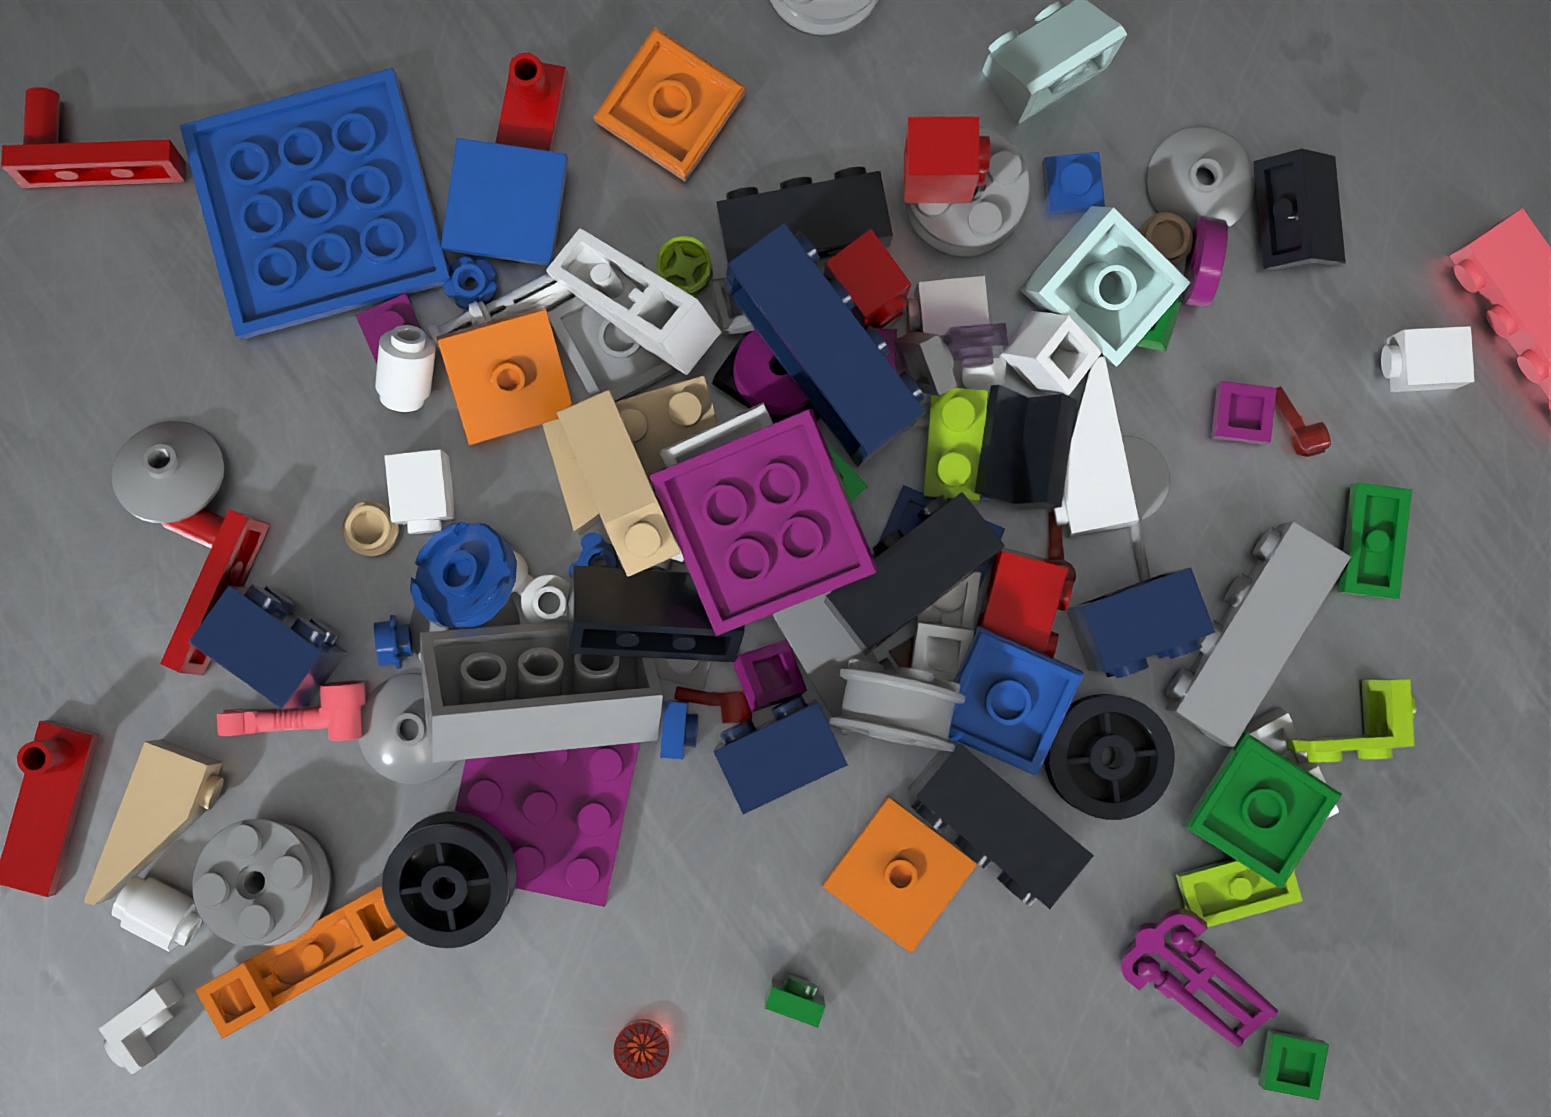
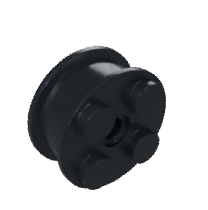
M1095 694L1080 698L1070 704L1043 763L1051 786L1066 803L1095 818L1121 820L1143 813L1162 797L1173 775L1175 753L1173 741L1166 725L1151 708L1129 697ZM1113 747L1115 760L1112 764L1105 766L1102 762V754L1106 748Z
M444 811L432 814L410 828L401 842L394 848L385 864L382 876V894L387 911L404 933L422 944L437 948H458L472 944L486 936L496 926L512 898L517 882L515 855L504 834L491 822L478 815L463 811ZM445 877L451 879L454 883L447 881Z

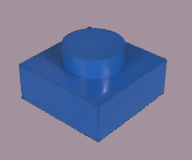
M1099 152L1052 156L1043 159L1042 169L1048 216L1087 212L1091 206L1105 207Z
M665 701L660 758L683 760L686 747L696 748L699 715L688 714L689 701Z

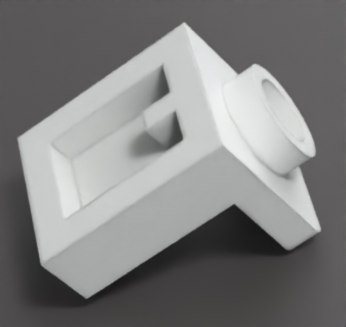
M171 979L152 989L99 1028V1031L105 1038L104 1048L108 1056L118 1066L126 1067L131 1074L136 1073L157 1058L145 1038L174 1018L168 1008L184 997Z

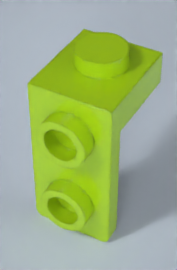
M1411 679L1361 680L1364 735L1287 739V751L1307 752L1308 762L1324 763L1342 761V751L1357 750L1358 759L1393 758L1392 748L1415 746L1413 719L1416 715V701L1411 691Z

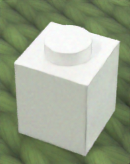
M985 275L918 282L914 291L915 298L906 299L909 332L918 331L938 334L944 343L982 340L991 331Z
M1031 311L999 353L1031 388L1070 395L1102 352L1069 315Z
M1471 326L1405 329L1388 337L1387 345L1383 347L1381 354V367L1384 377L1390 378V392L1457 389L1475 382Z
M439 449L384 455L392 523L401 526L407 525L408 534H423L442 531L441 521L456 520L449 454Z

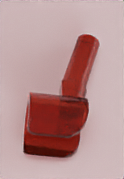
M1282 386L1277 387L1275 403L1291 429L1290 441L1295 454L1301 457H1310L1324 453L1331 445L1330 435L1325 424L1319 422L1305 426L1302 416L1299 415Z
M1048 512L1049 547L1047 559L1063 563L1069 568L1066 577L1073 579L1075 583V569L1064 557L1062 526L1057 527L1054 512Z
M680 686L676 687L675 700L706 706H720L722 723H739L750 718L752 719L751 709L742 691L719 693Z

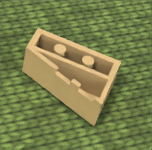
M705 376L615 402L648 477L667 469L660 454L662 449L718 424ZM559 419L542 423L573 530L581 535L601 520V517Z

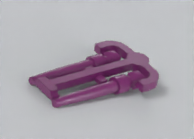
M1174 909L1167 912L1156 923L1140 925L1135 932V942L1124 952L1121 960V970L1124 978L1136 989H1142L1147 982H1154V988L1167 999L1173 998L1195 1017L1237 1048L1242 1046L1244 1040L1270 1017L1274 1018L1278 1014V1010L1239 974L1215 956L1216 951L1203 940L1196 941L1194 939L1208 929L1207 922L1196 913L1187 909ZM1183 924L1171 933L1172 945L1183 953L1187 951L1188 958L1202 968L1201 970L1165 941V934L1174 926ZM1144 953H1157L1187 977L1189 981L1182 987V982L1168 970L1164 972L1160 970V963L1149 955L1138 963V970L1134 968L1133 964ZM1216 975L1258 1008L1251 1012L1213 981L1211 977ZM1200 988L1241 1022L1236 1033L1192 994Z

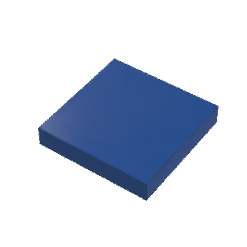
M457 138L441 248L444 251L550 266L554 261L569 159L567 154Z
M978 625L953 681L961 685L959 693L966 696L964 703L955 704L948 738L1037 776L1084 673L1082 670Z

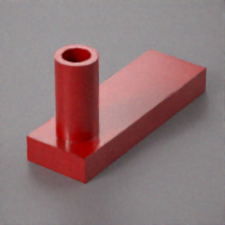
M521 53L512 57L509 65L496 144L553 152L568 74L566 67L542 63L537 56L531 53Z
M33 87L25 91L23 145H2L1 167L21 188L185 182L186 161L170 139L58 143L60 94L49 88Z
M202 509L184 520L162 523L164 528L211 548L160 662L161 665L179 673L204 675L211 658L188 643V641L229 585L243 587L270 524L228 509L225 518Z
M48 720L39 721L34 741L24 744L18 751L17 764L24 773V777L0 859V885L44 897L56 895L100 734Z

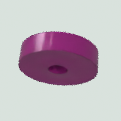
M1201 216L1192 234L1193 244L1191 251L1186 257L1183 276L1191 283L1182 292V301L1184 304L1207 308L1212 303L1220 282L1227 249L1228 224L1225 219Z
M753 330L740 344L734 360L733 377L740 395L752 407L764 402L769 414L784 415L802 409L809 403L788 373L779 376L770 370L769 365L775 362L779 363V361L758 333Z

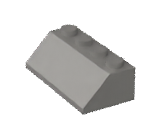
M568 621L420 633L425 716L432 763L658 740L663 692L654 658L568 653Z

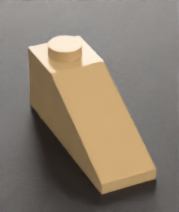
M605 390L558 411V418L627 577L681 554L663 508L610 390Z
M162 739L144 742L83 902L94 906L112 899L133 876H137L199 819L204 814L205 808L212 809L223 787L224 780L218 777L223 762Z

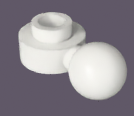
M513 551L517 560L516 582L511 593L516 592L522 596L521 607L526 619L530 623L568 621V593L570 584L556 575H542L533 578L528 574V565L525 559L519 553ZM545 592H553L560 599L559 608L553 613H545L538 606V600Z

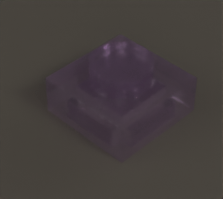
M1006 323L950 327L942 341L948 346L953 361H960L961 368L986 367L994 363L993 358H999L1008 346Z

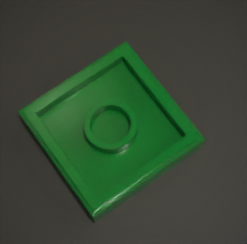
M1243 732L1183 826L1282 889L1342 794L1258 739Z

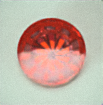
M637 1019L627 1023L618 1033L614 1043L615 1061L626 1075L633 1078L645 1079L658 1074L666 1065L670 1053V1040L666 1031L661 1025L648 1019Z

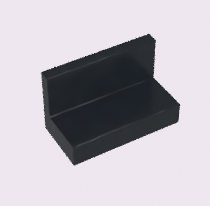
M1301 148L1253 161L1263 268L1276 271L1312 262L1335 266L1346 264L1335 156Z
M999 384L991 385L975 494L1018 510L1061 508L1077 400L1063 393L1027 397Z

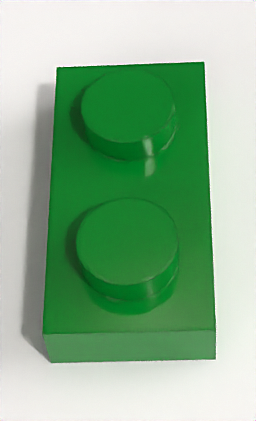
M1359 482L1351 484L1343 552L1351 558L1340 574L1338 593L1390 600L1400 599L1412 489Z

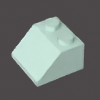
M1059 0L1041 11L1034 19L1036 25L1019 35L1017 30L1014 29L994 41L988 48L991 53L988 55L982 71L1018 125L1107 69L1128 35L1122 25L1088 0H1074L1066 6L1062 0Z
M1091 206L1019 290L1043 312L1069 315L1101 350L1100 357L1105 356L1108 363L1117 367L1191 282L1114 207Z

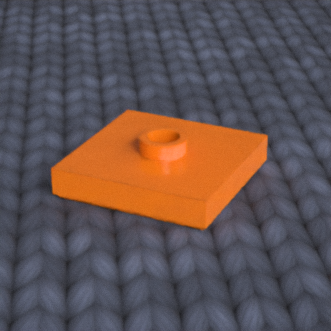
M654 27L594 115V120L597 124L686 182L745 95L746 87Z
M544 306L436 336L469 445L559 419L557 412L573 405L548 314Z
M887 796L824 880L822 887L912 954L978 864Z

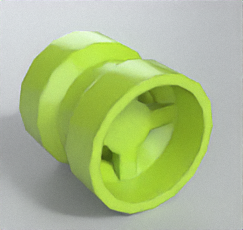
M689 236L673 237L664 243L658 252L656 260L658 276L694 298H698L709 288L708 281H711L713 277L710 253L702 242Z

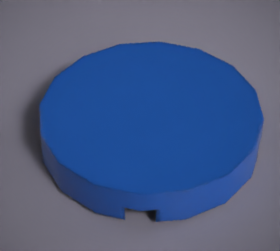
M465 521L452 523L442 529V531L435 533L419 551L414 563L419 567L416 571L415 579L411 577L410 591L416 608L437 626L449 630L477 628L494 618L507 603L516 582L517 560L511 544L489 525L483 523L467 524Z

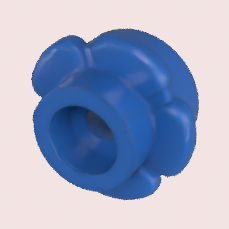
M463 256L452 262L450 265L451 281L444 282L443 287L446 295L456 300L455 303L458 307L469 310V304L477 301V303L483 301L484 304H487L493 300L497 293L498 284L494 280L496 271L490 262L483 258L473 260L470 256ZM468 278L476 280V284L473 287L466 286Z
M390 615L389 621L374 622V639L379 666L395 664L396 669H401L403 667V658L413 657L409 624L399 625L395 615Z

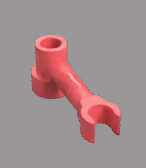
M351 680L320 684V707L290 708L289 710H223V713L216 714L218 736H235L278 730L288 731L289 729L328 728V736L331 741L362 738L361 705L366 704L365 681Z

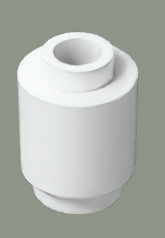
M402 325L385 332L380 337L375 388L380 394L381 403L389 409L399 412L415 411L423 406L424 400L431 393L436 343L420 328Z
M136 875L133 876L121 890L112 909V916L121 920L122 928L168 952L175 949L178 944L186 947L192 941L202 923L200 915L197 914L193 898L153 877L144 880Z

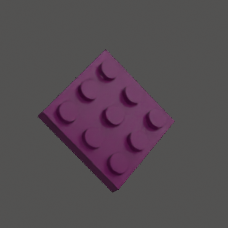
M812 408L649 476L716 636L875 574L878 571V567Z
M641 742L466 759L455 811L478 815L491 822L504 834L512 847L517 863L516 889L605 907Z

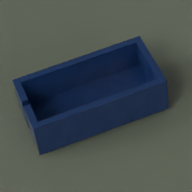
M783 223L728 263L724 289L856 466L859 467L908 431L925 414L926 411L920 404L925 400V397L917 383L908 373L903 372L898 375L885 358L890 351L877 330L871 325L863 328L850 311L855 307V304L845 287L836 278L829 282L815 263L820 260V257L810 240L802 232L793 235L787 225Z

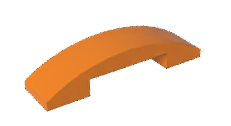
M382 885L319 919L301 937L289 943L269 947L200 986L195 991L220 1037L223 1039L355 963L404 938L407 934L396 925L387 911L382 894Z

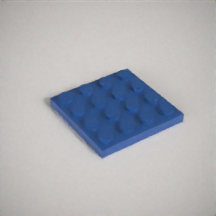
M393 68L179 125L235 337L240 340L383 302L405 293L409 295L442 286L444 282L451 281L450 269L445 251L441 248L442 240L397 74Z

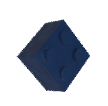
M1191 567L1157 575L1066 609L1088 671L1105 672L1107 678L1112 676L1121 678L1147 669L1149 665L1146 657L1155 654L1158 655L1159 659L1168 656L1170 659L1197 651L1203 648L1199 638L1215 633Z
M251 584L249 588L229 585L188 641V643L281 709L309 706L320 691L319 685L326 683L347 653L335 644L339 638L335 631L315 618L307 621L302 617H297L290 612L294 606L290 599L270 586L266 585L263 589L255 584Z
M802 695L796 696L771 708L775 718L755 727L750 718L721 732L720 737L723 743L717 745L713 752L743 815L848 765L816 699L806 703Z

